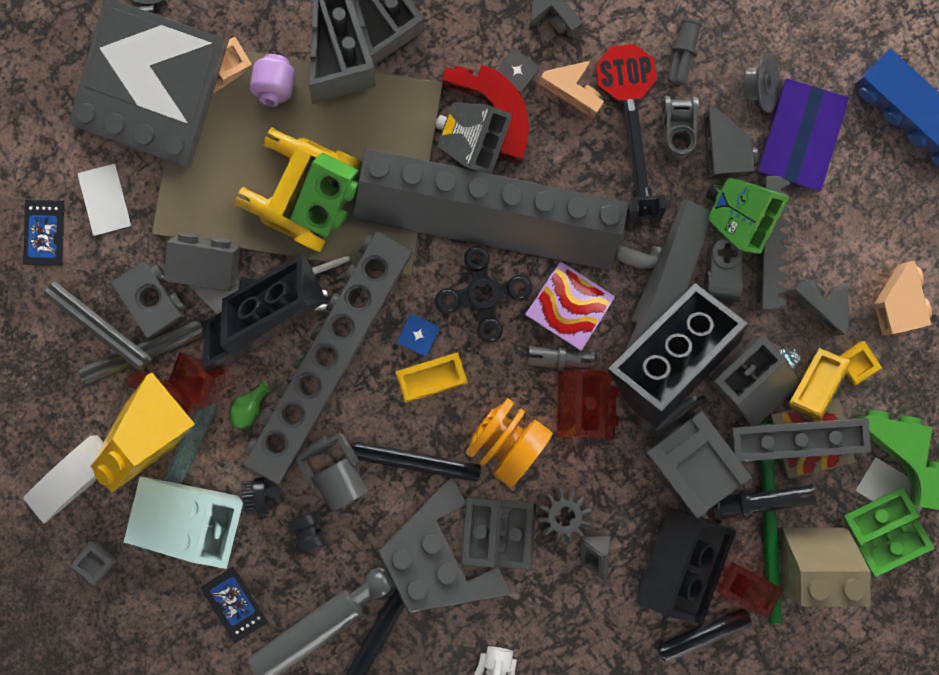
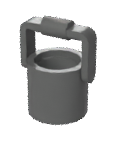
M337 433L329 438L324 435L308 444V450L297 456V463L312 489L318 488L331 512L345 506L369 491L355 467L359 464L358 458L342 433ZM339 441L347 458L314 476L305 459L311 455L316 456L330 448L332 443Z

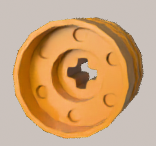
M507 398L502 404L492 409L473 433L470 445L465 453L472 458L481 447L487 450L478 463L484 466L493 457H496L499 462L494 469L493 475L511 488L532 465L553 433L536 419L530 422L524 429L520 427L519 423L525 411L520 408L511 419L507 417V413L514 405V402Z

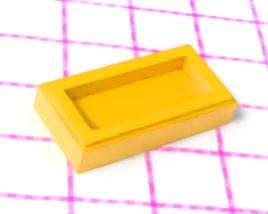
M819 348L789 402L790 407L821 421L850 367V360Z
M458 352L395 371L405 403L468 384Z

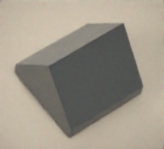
M611 536L583 537L581 539L580 564L600 579L606 580L608 578Z

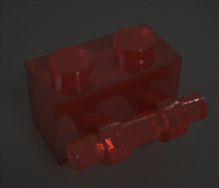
M571 369L559 372L557 437L615 439L616 426H619V416H616V397H620V391L618 387L611 384L613 379L607 371Z

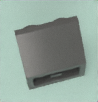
M764 335L752 338L708 380V383L749 426H758L798 388L800 381L787 359Z

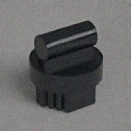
M266 477L254 478V481L241 483V499L244 507L243 511L246 514H269L270 501L282 503L285 500V494L279 486L272 485L268 489Z

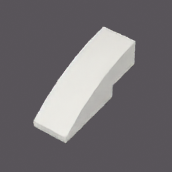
M98 435L89 436L23 497L43 524L96 482L94 471L90 466L103 444Z

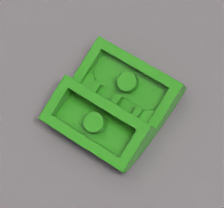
M904 487L843 516L854 541L871 571L873 579L935 549L918 518L920 515Z

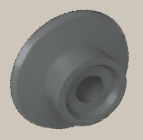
M766 53L761 57L758 67H749L744 78V89L747 99L758 100L762 110L767 113H771L775 109L779 95V70L776 59L771 53Z

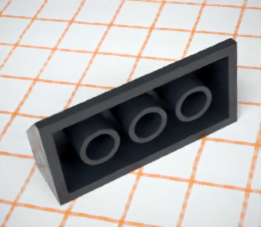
M695 283L608 368V373L629 407L654 428H657L740 344L748 323Z

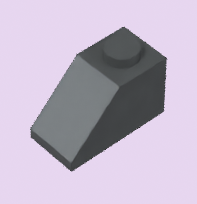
M709 108L703 115L708 178L717 179L750 175L755 171L754 167L758 166V150L756 147H752V138L717 108Z

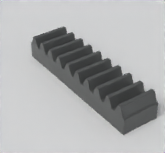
M765 176L759 181V186L789 196V194L781 190L790 185V181L781 178V176ZM785 206L781 215L787 213L789 208ZM780 217L761 254L757 253L755 310L772 311L786 305V301L778 298V294L785 292L787 288L779 285L778 281L787 278V274L779 271V267L787 265V261L779 258V255L788 251L787 247L780 245V241L788 238V234L780 231L781 228L788 225V221Z
M868 418L730 428L732 451L740 462L871 452Z

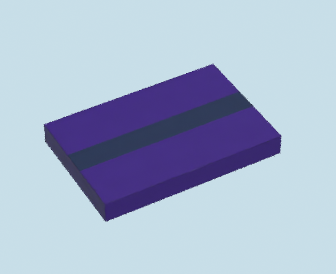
M786 78L783 82L756 173L763 176H781V178L790 181L792 185L820 192L849 97Z

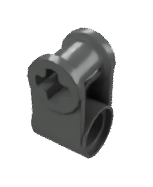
M670 96L663 97L661 112L663 125L662 149L665 156L672 161L684 160L696 146L699 115L698 97H691L690 100L671 99ZM681 137L685 140L687 148L684 150L675 148L672 144V138Z
M728 238L717 240L708 248L704 290L720 302H739L742 295L741 270L743 253ZM724 247L725 251L731 252V257L725 260L722 256H718V250L724 249Z

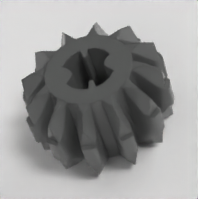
M557 487L556 494L558 498L553 499L552 495L548 492L544 494V497L550 503L549 506L542 503L537 504V509L546 512V515L536 517V522L540 524L549 522L543 527L541 532L546 536L555 530L552 536L553 542L558 543L563 533L566 543L571 544L572 532H575L579 538L584 537V533L578 528L580 525L591 527L592 523L582 518V516L590 515L592 508H580L587 500L584 495L579 496L573 501L576 495L574 488H570L567 497H564L563 489ZM566 507L568 512L572 510V515L568 516L567 523H562L560 518L555 519V515L561 513L560 508Z

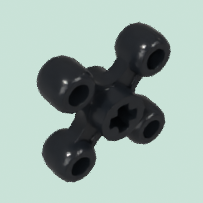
M473 246L464 255V263L472 274L471 284L464 290L441 289L436 294L435 305L443 314L455 313L464 306L474 308L480 317L477 326L478 337L485 343H495L503 334V326L495 315L496 305L504 299H512L514 301L526 300L531 295L532 284L523 275L513 276L504 283L493 281L487 272L490 263L488 251L484 247ZM474 254H480L483 257V262L481 264H474L471 262V257ZM515 283H522L525 286V292L517 294L513 290V285ZM485 287L490 288L489 295L493 297L492 300L489 302L484 299L482 303L476 300L478 294L474 293L477 288L483 290ZM449 295L454 298L452 306H443L442 298ZM491 324L495 326L496 334L494 336H487L484 333L486 325Z

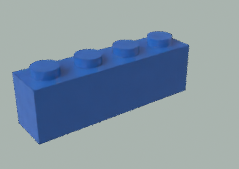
M890 48L873 63L854 85L859 89V94L865 101L871 104L875 103L883 111L884 118L889 123L900 126L907 133L908 140L916 147L924 148L932 156V162L939 167V92Z

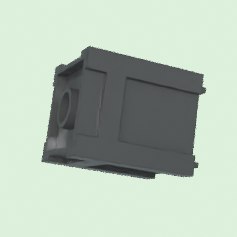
M691 410L655 439L639 448L640 452L685 512H691L697 519L701 516L704 519L709 518L706 512L739 486L744 488L750 487L747 481L752 476L703 411L695 413Z

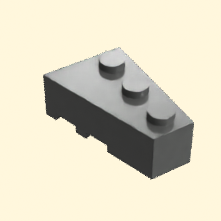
M313 0L309 76L312 104L375 87V68L352 0Z
M352 0L373 65H376L426 30L424 17L411 0Z

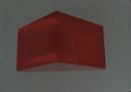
M179 352L169 383L198 408L205 409L217 401L228 370L220 368L206 372L203 369V360Z
M732 562L717 590L719 594L768 619L784 591L778 585Z

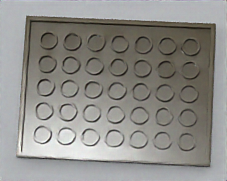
M244 51L252 67L212 95L191 167H185L164 159L152 234L173 238L180 232H190L198 234V239L209 241L214 237L227 238L231 240V244L240 245V249L294 258L303 254L307 260L325 263L349 256L351 258L350 262L342 265L351 266V264L357 266L363 256L359 250L368 235L374 237L377 231L413 252L401 274L412 276L419 232L353 219L356 196L351 201L345 203L343 210L347 211V215L339 230L334 228L327 238L318 233L315 234L326 241L320 253L262 224L259 216L234 206L236 196L250 202L249 199L238 194L242 187H246L248 190L267 199L272 197L289 164V157L263 146L265 137L273 139L267 134L271 127L297 140L304 137L334 152L337 150L344 152L362 163L365 148L431 161L443 87L442 82L375 72V87L312 104L309 89L311 61L285 57L296 71L292 96L288 101L278 103L276 107H269L259 103V98L255 97L249 88L254 63L260 58H264L267 54ZM360 170L358 176H356V178H355V179L358 181V183H359V178H360L361 170ZM327 176L328 182L331 184L335 178ZM301 190L287 216L288 219H291ZM316 205L320 214L328 216L323 207ZM380 260L370 262L367 267L368 270L385 272V266Z

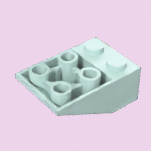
M140 476L123 542L192 563L227 569L243 502L238 495Z

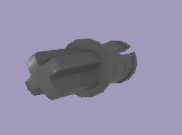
M683 18L681 20L677 43L671 49L674 55L668 74V81L672 84L685 85L687 82L692 59L698 53L695 48L700 28L702 27V22L692 18Z

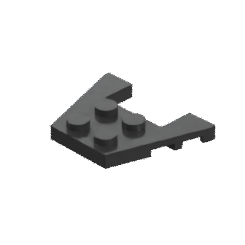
M454 478L447 479L431 498L378 551L409 613L511 594L498 566L490 568L466 581L437 523L439 518L466 504Z

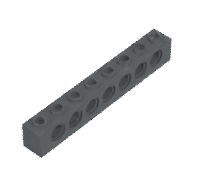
M377 231L374 237L368 235L359 250L363 256L358 265L351 264L342 280L347 284L341 295L335 293L326 308L330 314L325 323L323 324L319 321L310 336V339L314 342L308 353L303 350L294 363L293 368L297 369V372L292 381L286 379L278 391L277 397L281 398L276 409L270 408L262 419L260 425L265 428L259 439L253 437L244 451V454L248 456L244 465L278 485L284 481L413 255L411 250ZM374 260L382 261L385 266L383 276L378 279L371 278L367 272L369 263ZM361 288L367 292L368 302L364 307L357 308L351 302V295L356 289ZM342 317L348 319L352 326L350 334L346 337L338 335L335 331V323ZM324 346L330 347L335 353V360L331 365H324L319 360V351ZM308 375L313 376L318 381V390L315 394L307 393L302 387V381ZM289 405H296L300 408L302 417L299 422H292L287 418L286 409ZM272 434H279L284 438L285 448L282 451H277L271 447L270 437Z

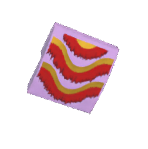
M560 261L525 315L581 351L615 296Z

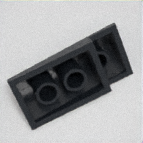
M303 254L222 299V312L205 321L203 369L206 372L230 366L327 301L307 258Z

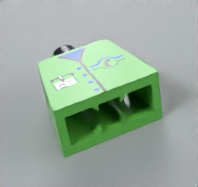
M729 178L724 186L714 183L707 191V200L715 204L709 215V221L741 251L761 254L789 196L746 181Z

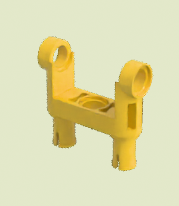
M271 127L267 134L273 139L265 137L263 146L289 157V164L272 197L267 199L248 190L246 187H242L238 194L249 199L250 202L236 196L234 206L259 216L262 224L320 253L326 241L316 236V233L291 221L287 216L303 186L312 162L322 152L358 169L357 176L362 168V162L338 150L334 152L304 137L297 140Z

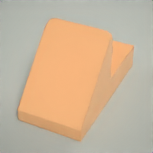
M589 61L544 71L540 79L541 86L594 119L604 103L599 98L601 96L600 93L588 85L583 87L578 85L589 67Z

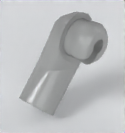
M622 245L618 251L617 260L638 269H653L662 248L652 246L648 255Z

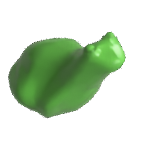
M266 381L260 382L246 394L231 401L229 420L233 427L241 430L252 428L260 415V403L271 393V389Z

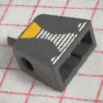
M454 102L450 107L449 113L440 115L436 121V129L441 133L438 147L465 167L492 174L513 115L489 105Z

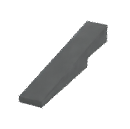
M683 199L659 254L658 261L653 268L631 319L637 325L626 350L687 292L710 224V210L690 200Z

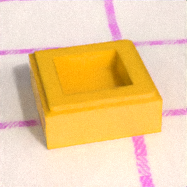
M860 341L839 355L850 360V367L845 377L851 386L858 385L882 369L865 341Z

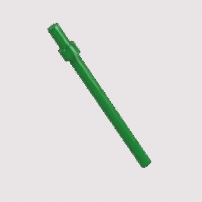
M777 459L757 460V464L761 465L762 492L775 490L774 464H777ZM776 510L763 512L768 622L782 623Z

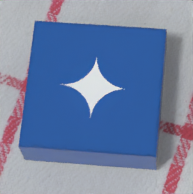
M410 313L397 343L427 357L441 327Z

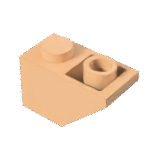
M915 260L897 265L874 303L882 336L931 325L932 308L930 302L924 297L922 290L924 276L921 269L916 266Z

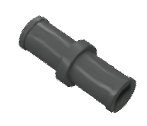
M528 345L527 354L539 355L540 358H526L527 367L555 368L556 372H563L564 369L593 372L594 363H583L581 360H595L594 351L566 350L565 346H557V349Z

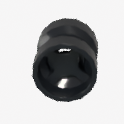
M319 510L287 521L290 531L297 536L295 547L298 553L306 552L329 543L327 533L320 529L322 519Z

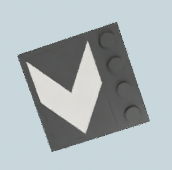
M103 0L68 124L176 164L191 167L229 39L117 0Z

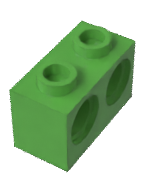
M322 152L311 164L290 220L326 238L334 228L339 230L347 215V211L343 210L346 200L351 201L358 189L359 183L355 181L359 170ZM327 176L335 178L339 188L333 187L328 182ZM316 205L323 207L328 216L320 214Z

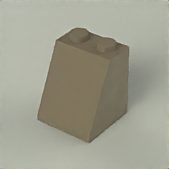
M781 527V594L800 606L871 607V571L849 529L846 527Z

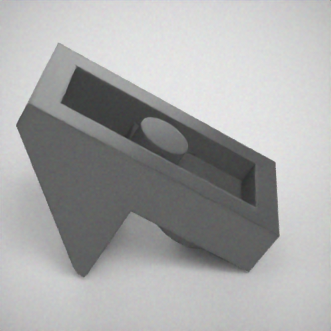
M565 0L532 1L529 29L533 28L550 14V22L559 34L565 33L571 39L580 32L583 22Z
M805 279L797 281L788 290L799 303L835 336L844 335L848 332L849 304L847 283L836 286L826 298L823 297L825 294L824 290L811 280L808 282Z

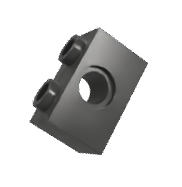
M144 260L113 280L111 284L145 336L153 339L164 334L188 317L183 311L186 308L183 299L176 291L171 293L165 284L166 281H163V269L158 264L153 265ZM151 290H156L159 294V301L155 306L149 307L146 303V296Z

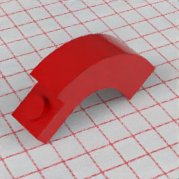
M481 64L478 76L472 75L473 71L465 67L454 66V69L446 67L442 78L443 88L477 97L487 105L513 115L498 157L521 164L528 140L529 119L525 103L516 87L500 72Z

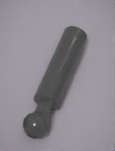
M376 567L370 570L365 577L364 584L355 591L349 592L343 589L248 658V662L255 675H282L363 617L362 607L374 599L384 600L389 598L396 588L386 568Z

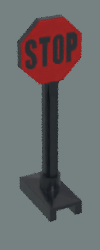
M635 44L611 46L596 63L595 69L598 89L617 103H622L624 107L635 189L632 191L633 198H631L628 206L625 228L626 231L633 230L636 220L651 219L652 228L659 227L666 211L665 195L653 196L652 189L648 186L637 102L643 99L657 81L655 62L653 57Z

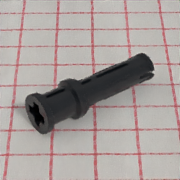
M812 483L805 486L749 494L745 489L739 490V494L728 495L713 506L716 524H721L724 519L743 517L744 520H748L750 517H753L752 513L817 505L816 495L801 497V495L814 493V485Z

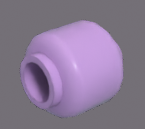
M267 54L264 58H260L254 63L250 80V91L255 97L259 98L258 101L262 105L276 107L278 103L286 102L291 98L296 71L290 65L287 58L281 55Z

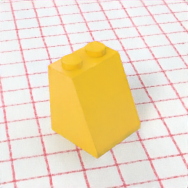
M151 372L124 404L90 467L94 471L98 482L106 486L113 493L171 452L195 424Z

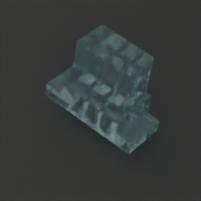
M785 348L779 350L787 359L792 369H796V365L802 359L795 348L787 351Z

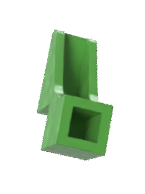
M869 409L868 415H857L856 418L869 419L870 439L904 467L910 482L909 498L913 505L939 510V462L927 460L933 427L921 425L922 419L901 415V421L888 419V412Z

